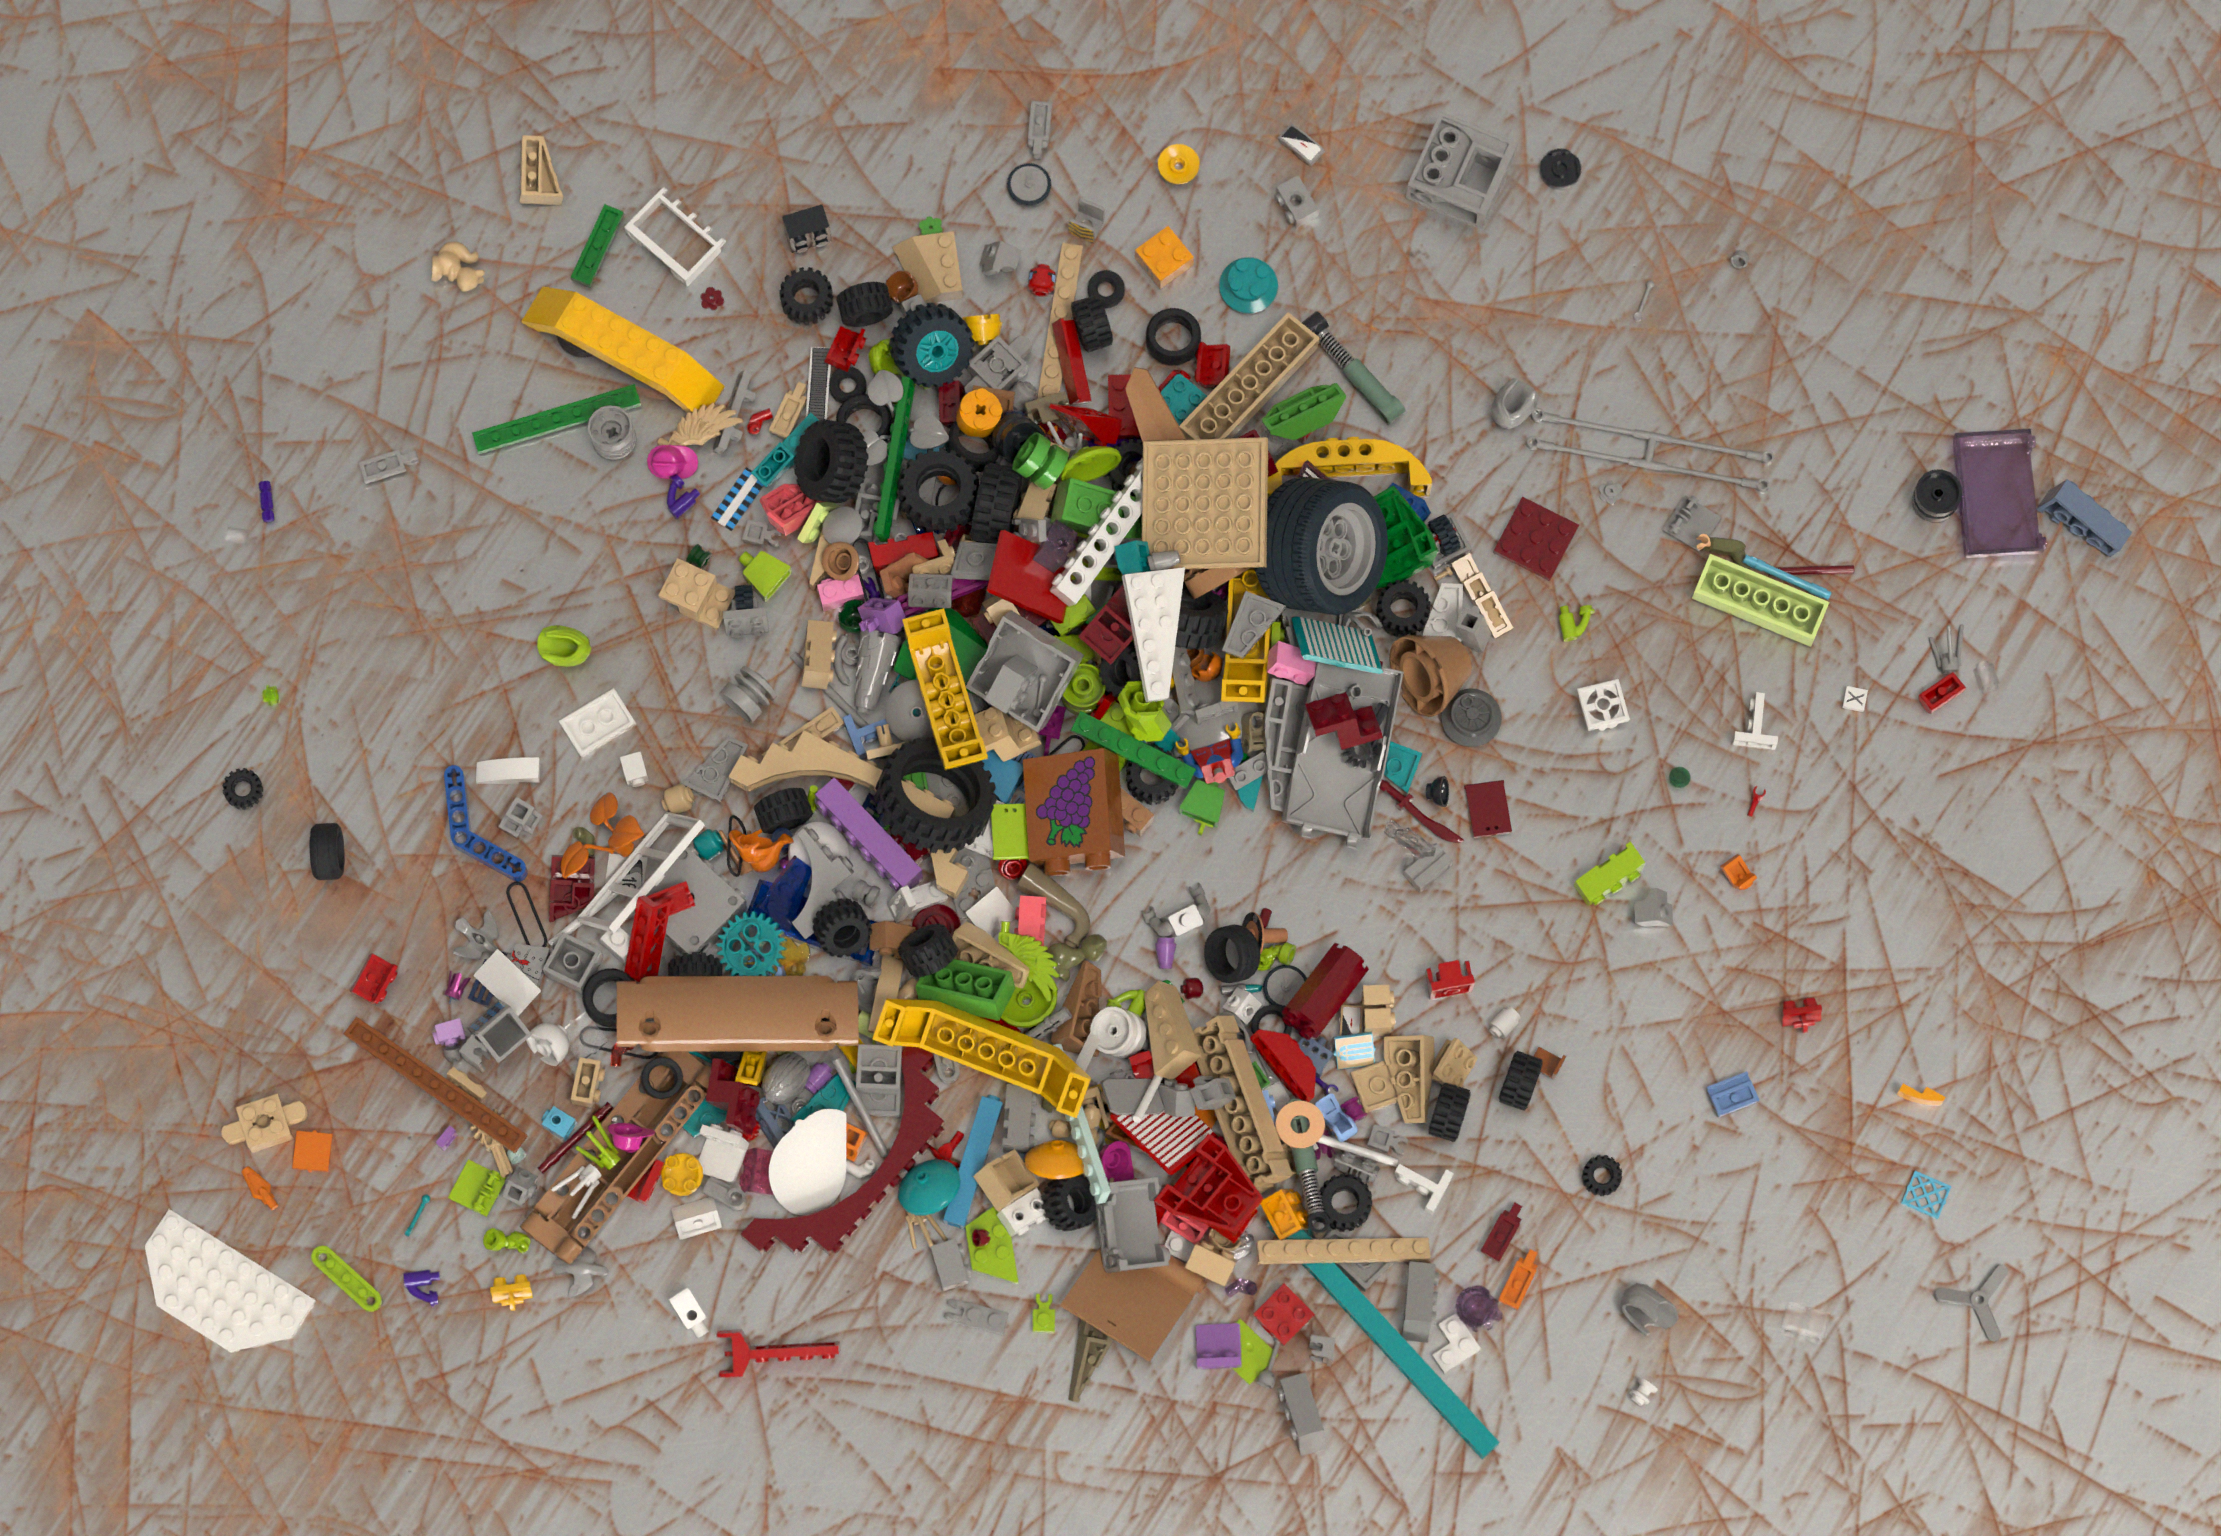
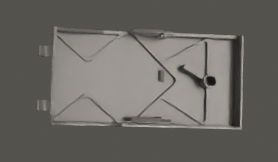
M1316 662L1315 676L1311 679L1306 703L1346 692L1353 710L1372 706L1374 711L1377 704L1381 702L1389 707V711L1380 725L1383 738L1378 739L1376 742L1377 748L1372 749V751L1377 753L1376 757H1371L1373 763L1371 765L1366 763V768L1363 769L1360 765L1354 769L1352 767L1353 761L1346 764L1345 761L1348 759V756H1341V753L1346 752V750H1341L1335 732L1316 737L1305 707L1281 822L1301 826V836L1310 839L1312 829L1347 837L1346 847L1357 849V840L1366 841L1372 839L1371 827L1380 783L1384 777L1404 672L1382 667L1383 673L1376 674ZM1357 745L1355 753L1362 756L1364 750L1360 745Z

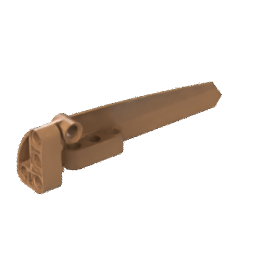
M1134 367L1125 389L1142 443L1143 441L1187 440L1149 371ZM1250 568L1190 569L1189 571L1185 570L1184 581L1193 599H1196Z

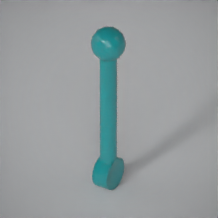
M423 1195L422 1203L405 1232L406 1236L411 1235L423 1208L430 1201L429 1195Z

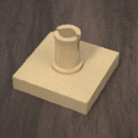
M889 724L883 725L885 734H883L881 726L875 727L880 746L877 749L865 751L867 760L891 755L896 748L900 749L903 743H892Z

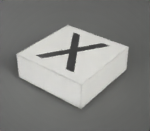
M1847 686L1842 708L1864 712L1868 690Z

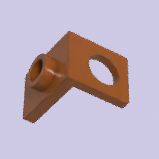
M1538 1047L1534 1054V1057L1540 1058L1543 1061L1540 1072L1554 1080L1566 1056L1563 1055L1562 1058H1559L1541 1047Z

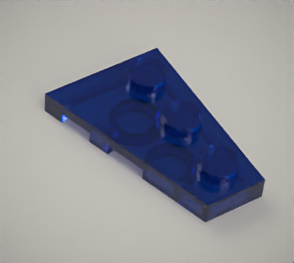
M794 855L755 907L766 916L772 917L774 922L779 923L782 928L790 932L792 922L810 879L812 868Z

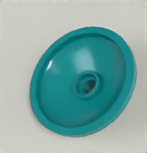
M932 1159L917 1164L907 1172L899 1185L898 1199L900 1204L907 1212L918 1216L930 1215L942 1210L951 1203L958 1193L960 1187L959 1172L952 1163L942 1159Z

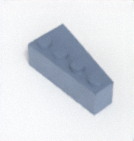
M2068 479L2049 490L2036 508L2040 513L2046 511L2053 516L2051 520L2059 524L2061 521L2071 528L2070 532L2073 534L2087 537L2086 540L2089 544L2110 557L2122 549L2132 534L2123 522L2114 518L2107 509L2102 508L2090 495L2085 494L2078 488L2077 484Z

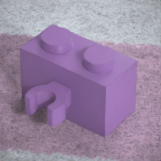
M871 598L857 608L862 618V622L859 623L862 632L868 629V632L877 630L879 632L895 634L901 631V627H903L902 619H906L899 600Z

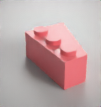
M1020 896V906L1016 907L1015 920H1019L1018 928H1014V933L1035 937L1036 940L1034 941H1041L1042 945L1040 946H1044L1046 897Z

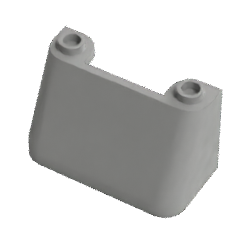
M1158 1177L1108 1183L1111 1192L1106 1202L1097 1204L1095 1200L1102 1261L1106 1273L1169 1265L1170 1251L1164 1244L1159 1243L1154 1203L1155 1198L1162 1191Z

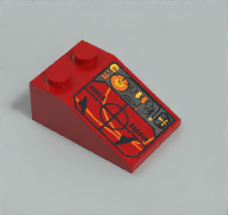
M1050 403L1049 408L1072 432L1082 433V439L1089 441L1094 439V443L1101 446H1107V443L1116 444L1122 419L1092 408Z

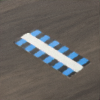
M747 467L711 516L713 520L730 531L733 530L764 486L751 473L752 470Z

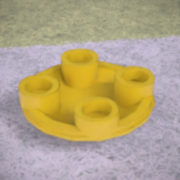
M677 1153L665 1159V1165L661 1172L664 1189L677 1196H687L695 1192L703 1179V1168L699 1160L687 1153Z

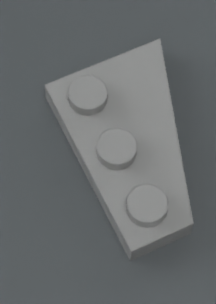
M1333 1229L1324 1239L1352 1238ZM1394 1262L1335 1264L1365 1292Z

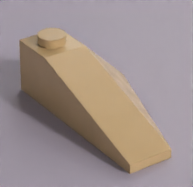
M967 921L954 931L952 938L958 948L954 959L1011 971L1015 987H1025L1030 969L986 931Z
M1426 1035L1384 1037V1060L1386 1066L1389 1067L1390 1079L1398 1095L1397 1101L1404 1123H1427L1434 1067V1037Z

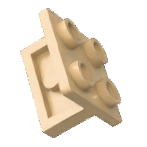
M1454 1038L1452 1041L1446 1039L1434 1060L1432 1081L1442 1085L1446 1082L1462 1087L1478 1058L1459 1039Z

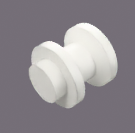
M1639 1378L1637 1380L1639 1383L1637 1390L1631 1389L1629 1392L1632 1395L1631 1400L1640 1406L1643 1403L1648 1405L1650 1401L1647 1397L1651 1392L1656 1393L1658 1389L1647 1380Z

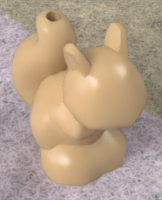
M460 242L445 243L440 248L438 255L432 256L431 281H438L444 275L448 276L450 281L456 279L461 291L466 292L474 289L477 284L484 281L482 276L485 271L475 270L470 267L462 268L460 261L466 264L475 263L478 260V252L473 251L470 253L467 247Z

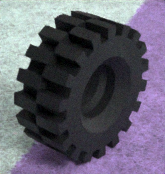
M692 952V954L683 953V956L677 955L675 959L672 958L668 963V976H722V963H720L718 957L714 958L712 954L707 956L704 952H701V954H697V952Z

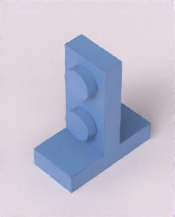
M851 714L844 716L845 728L855 753L859 755V759H866L867 756L862 742L869 743L878 738L875 729L877 726H881L882 732L885 734L883 725L887 724L886 719L856 729Z

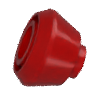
M1026 859L1000 860L998 863L999 873L1002 877L1009 880L1021 878L1027 869Z

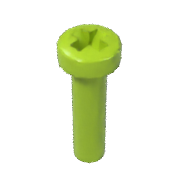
M815 785L810 786L807 796L813 814L817 808L815 794L818 791V787Z

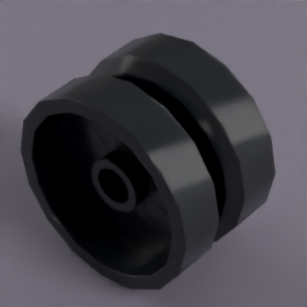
M1021 413L1010 414L1003 417L997 423L993 430L992 441L997 452L1009 463L1013 464L1018 451L1032 434L1038 432L1045 437V433L1029 417Z
M1942 469L1931 470L1925 473L1918 480L1912 495V503L1916 513L1924 520L1930 522H1943L1949 519L1956 512L1963 495L1962 485L1956 476Z

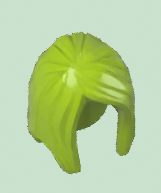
M561 625L545 627L538 636L537 648L539 655L547 662L556 666L568 667L582 664L591 653L589 638L581 631Z

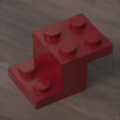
M1124 585L1118 589L1078 636L1109 664H1112L1134 639Z
M1346 692L1305 704L1316 737L1335 732L1341 750L1383 738L1372 706L1353 710Z
M713 1059L706 1102L727 1112L726 1125L743 1134L752 1135L753 1128L756 1125V1110L760 1103L759 1092L741 1082H735L738 1068L722 1059Z

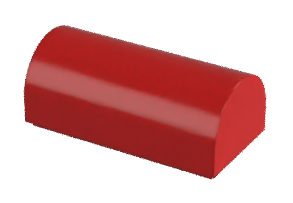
M1952 672L1919 694L1918 698L1923 708L1931 714L1964 692L1966 687L1955 673Z

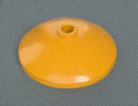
M1050 1140L1038 1144L1029 1150L1025 1156L1026 1168L1031 1173L1040 1177L1065 1179L1084 1173L1082 1158L1078 1156V1146L1069 1141Z

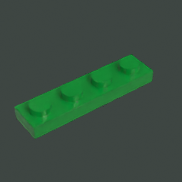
M604 204L570 277L572 281L591 287L622 221L624 211Z

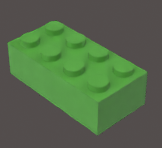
M953 959L951 963L940 971L920 977L915 986L919 1000L939 1001L970 1014L997 1021L1000 1020L1015 990L1011 971Z

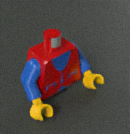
M1236 722V729L1234 731H1230L1229 725H1226V731L1232 738L1231 741L1227 739L1193 750L1190 754L1188 752L1189 744L1187 739L1183 738L1184 747L1178 746L1176 741V749L1179 754L1183 755V762L1196 769L1194 777L1203 778L1206 784H1210L1213 782L1223 783L1226 778L1236 774V767H1238L1244 756L1241 739H1238L1241 730Z

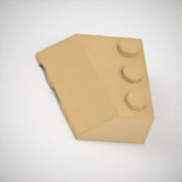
M954 231L913 236L892 246L903 270L909 272L918 283L917 295L920 294L925 304L963 299Z

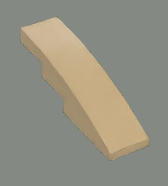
M1470 553L1451 562L1450 565L1459 582L1463 584V589L1473 606H1478L1480 609L1479 614L1484 615L1492 636L1496 638L1511 630L1513 627L1494 591H1491L1482 572H1479Z

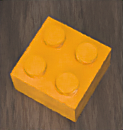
M1169 226L1135 249V259L1160 290L1194 266V256Z

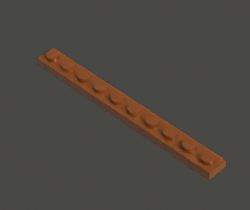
M358 1017L353 1020L343 1033L345 1037L514 1154L528 1137L526 1133Z

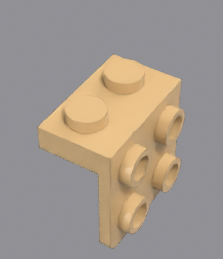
M945 539L937 541L940 557L913 566L912 573L951 575L954 558L956 557L953 547H949Z

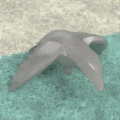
M490 910L484 913V925L479 930L472 927L464 917L455 921V929L463 933L468 938L469 943L465 947L455 948L452 951L453 954L469 959H480L484 951L492 955L498 949L492 942L498 938L499 932Z
M587 1246L571 1265L558 1259L552 1265L555 1274L565 1272L574 1274L575 1281L568 1292L570 1298L583 1293L593 1285L592 1275L604 1276L609 1273L606 1267L594 1263L596 1253Z

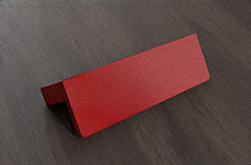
M1059 318L1052 324L1069 405L1089 403L1092 399L1074 319L1064 321V318Z

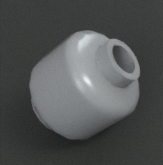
M1027 381L1017 382L1009 390L1015 392L1014 412L1025 413V403L1037 400L1036 394L1038 392L1036 388Z

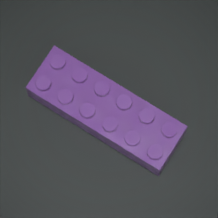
M835 777L815 794V803L818 806L816 809L823 817L828 816L832 821L831 825L839 832L842 831L845 834L846 841L853 848L856 846L859 848L861 857L867 863L872 862L874 864L876 873L882 879L885 877L890 882L889 886L895 893L905 886L912 889L923 880L922 869Z

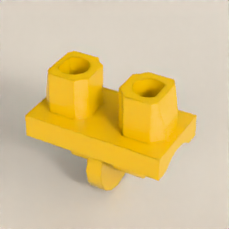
M525 1274L516 1275L514 1277L515 1284L507 1285L506 1278H494L493 1287H490L493 1303H501L502 1306L510 1305L511 1311H515L516 1304L524 1303L523 1299L533 1298L531 1285Z

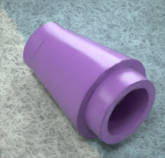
M1157 938L1155 947L1159 969H1172L1176 949L1174 938Z

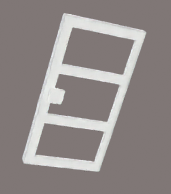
M666 812L576 918L578 922L615 933L636 908L638 897L646 896L654 886H657L665 877L664 873L702 830L705 824L700 819ZM669 824L690 829L671 853L649 848ZM642 856L663 861L640 889L619 884ZM611 892L632 898L612 922L591 917Z

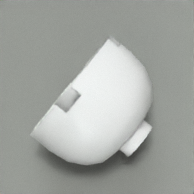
M542 1023L530 1031L532 1035L526 1040L527 1044L534 1054L538 1051L544 1056L540 1058L543 1062L551 1066H557L566 1057L570 1045L567 1031L561 1025Z

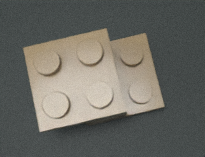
M677 558L658 596L678 606L680 614L719 631L724 621L723 611H729L732 599H735V591L717 583L716 575Z
M994 706L974 715L986 752L994 749L1003 762L1042 744L1037 731L1014 717H1009L1007 713Z

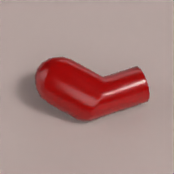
M769 408L751 415L747 425V430L750 434H758L763 422L773 418Z

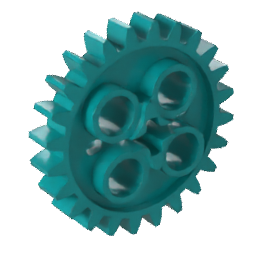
M752 911L751 917L747 912H743V919L735 915V923L728 920L730 927H722L726 932L725 935H718L723 940V943L716 945L722 948V951H719L717 955L724 956L720 961L722 964H727L724 970H732L731 976H737L738 974L739 976H769V971L776 974L774 966L782 967L778 960L786 958L781 954V951L787 950L786 947L782 946V943H785L787 939L780 938L784 931L776 930L780 924L777 922L772 924V917H768L765 920V914L761 913L758 917L757 912ZM756 926L757 934L754 937H750V928ZM740 932L743 933L748 942L754 944V949L764 957V962L761 961L756 952L750 950V945L740 937ZM736 941H740L741 948L739 951L735 952L733 950V944ZM770 942L771 950L768 953H764L763 945ZM750 957H754V966L748 968L747 960Z

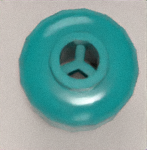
M706 829L693 839L694 849L699 853V858L710 861L724 851L725 843L716 829L714 831Z

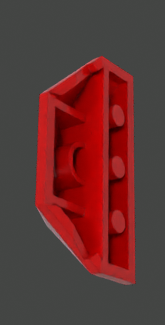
M1262 1029L1256 1031L1250 1037V1040L1263 1060L1296 1099L1310 1102L1315 1096L1316 1068L1310 1057L1302 1052L1298 1042L1291 1038L1289 1034Z

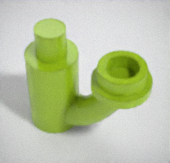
M1585 605L1579 608V616L1583 617L1577 627L1573 613H1569L1568 606L1560 607L1561 615L1558 617L1565 642L1578 639V636L1586 630L1591 614L1595 613L1592 605Z
M1142 989L1126 991L1113 1000L1107 999L1106 1007L1122 1008L1120 1003L1133 999L1127 1010L1141 1017L1146 1008L1144 996L1146 991Z

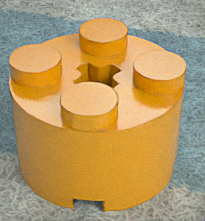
M986 389L973 390L963 397L957 409V425L967 436L986 437L993 432L1002 415V407L998 398Z

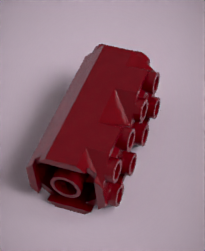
M1334 943L1282 1011L1284 1015L1282 1018L1283 1022L1290 1027L1293 1026L1306 1040H1310L1311 1037L1317 1038L1369 970L1368 966L1363 967V958L1348 946L1338 948L1339 944Z

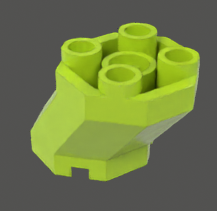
M1142 681L1127 682L1124 689L1120 692L1118 700L1126 715L1125 719L1131 733L1139 741H1162L1172 726L1167 711L1163 707V700L1146 702Z

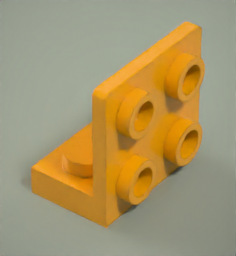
M1281 1189L1261 1202V1206L1279 1240H1284L1300 1230H1307L1308 1210L1305 1211L1301 1204L1303 1199L1299 1192L1294 1189Z

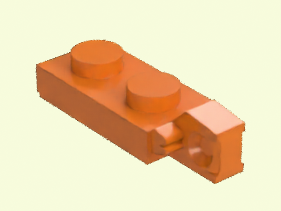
M1530 1249L1525 1259L1519 1258L1498 1299L1499 1302L1515 1310L1519 1309L1537 1271L1538 1265L1533 1262L1538 1252Z

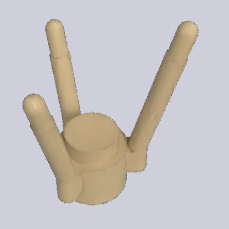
M907 1212L908 1216L905 1218L908 1223L913 1249L917 1248L913 1222L914 1225H920L929 1246H933V1243L924 1224L927 1219L945 1242L948 1241V1238L931 1215L918 1216Z

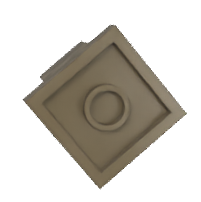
M1066 391L1025 403V416L1029 417L1033 422L1046 424L1050 421L1063 429L1060 418L1049 407L1050 403L1069 406Z

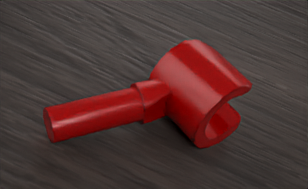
M1757 786L1754 787L1751 794L1753 800L1747 816H1753L1758 802L1762 801L1766 794L1765 789L1762 795H1758L1755 792Z

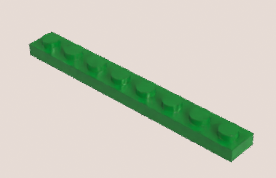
M902 377L901 380L904 393L902 399L894 406L895 420L890 428L892 438L891 443L887 445L888 461L884 464L885 478L880 486L881 501L877 504L878 519L874 522L873 526L874 534L880 542H887V539L890 538L898 481L901 474L916 387L909 377Z
M633 384L472 432L478 454H482L589 422L592 414L604 406H618L623 410H629L641 406L636 386Z

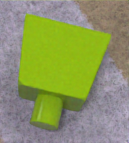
M746 551L738 560L746 567L742 572L743 578L749 585L752 584L753 590L765 603L792 573L791 567L764 551H760L755 558Z

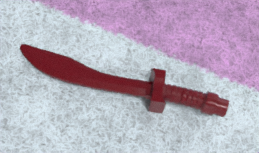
M1381 781L1379 788L1382 791H1386L1399 802L1395 805L1399 810L1403 807L1407 809L1426 828L1445 841L1453 843L1464 842V839L1446 826L1428 818L1410 802V800L1414 799L1410 793L1405 797L1396 788L1392 787L1388 781Z

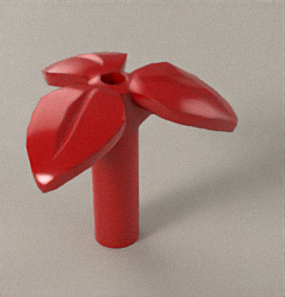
M957 1131L950 1142L943 1144L938 1150L930 1146L929 1149L936 1159L946 1160L956 1168H960V1164L952 1161L951 1157L953 1151L963 1139L964 1134Z

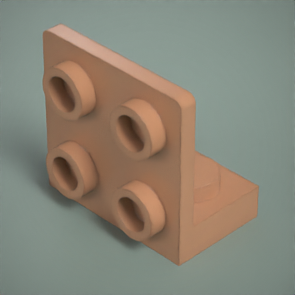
M909 553L901 560L889 564L880 571L885 593L894 598L908 593L909 576L913 574L912 567L930 560L916 553Z

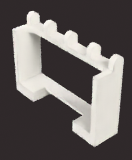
M663 187L634 216L624 229L628 237L640 247L644 245L671 269V273L675 278L688 287L721 253V247L725 244L726 240L721 238L716 242L708 235L712 228L707 226L702 230L696 225L693 220L697 215L693 212L687 217L678 209L681 204L679 199L672 204L664 197L668 190ZM661 203L667 206L712 246L689 272L638 229Z

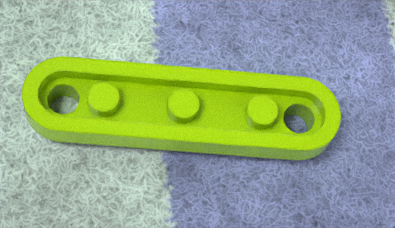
M318 1246L313 1250L311 1259L314 1265L367 1312H375L381 1307L382 1297L379 1292L329 1247ZM321 1255H327L326 1261H320ZM369 1298H375V1303L369 1305L367 1301Z

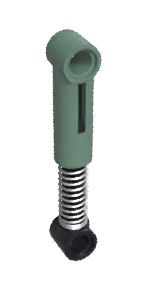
M1318 311L1302 322V324L1320 337L1319 343H1321V346H1324L1323 348L1329 351L1328 354H1331V357L1338 362V365H1341L1344 375L1373 405L1380 418L1386 424H1391L1406 411L1399 399L1391 395L1358 358H1352V355H1349L1350 352H1347V349L1342 347V344H1339L1340 341L1337 342V338L1334 339L1335 336H1332L1328 329V322Z
M1291 1099V1100H1289V1101L1286 1103V1105H1287L1288 1103H1291V1102H1294V1101H1302V1100H1300V1099ZM1296 1116L1291 1121V1128L1296 1133H1298L1297 1126H1300L1301 1133L1306 1132L1310 1127L1308 1119L1304 1116ZM1312 1145L1307 1148L1292 1147L1296 1172L1301 1177L1303 1195L1305 1196L1306 1209L1308 1210L1307 1231L1314 1239L1325 1238L1329 1232L1330 1220L1323 1210L1322 1199H1320L1322 1196L1319 1195L1321 1193L1319 1192L1320 1188H1317L1319 1187L1317 1184L1318 1178L1315 1176L1317 1175L1318 1166L1314 1146ZM1321 1222L1324 1227L1316 1229L1313 1227V1224Z

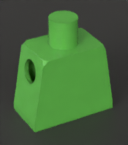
M1196 780L1180 805L1179 814L1200 820L1217 828L1225 790L1219 788V783L1217 782L1206 784L1201 780Z

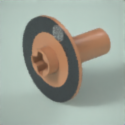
M1250 912L1245 916L1242 926L1249 929L1256 937L1260 947V954L1264 943L1287 942L1288 932L1285 928H1264L1260 916L1255 912Z

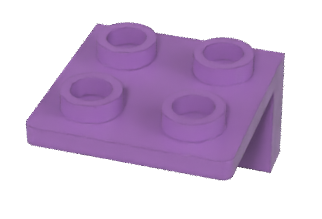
M1239 1323L1196 1326L1198 1370L1242 1368Z

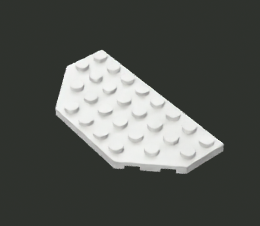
M170 1209L145 1244L156 1306L230 1353L250 1347L267 1345L280 1340L292 1339L316 1303L315 1299Z

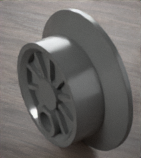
M1463 689L1458 691L1442 712V725L1446 734L1454 742L1466 747H1478L1490 742L1497 735L1502 721L1501 710L1496 700L1490 694L1479 689Z

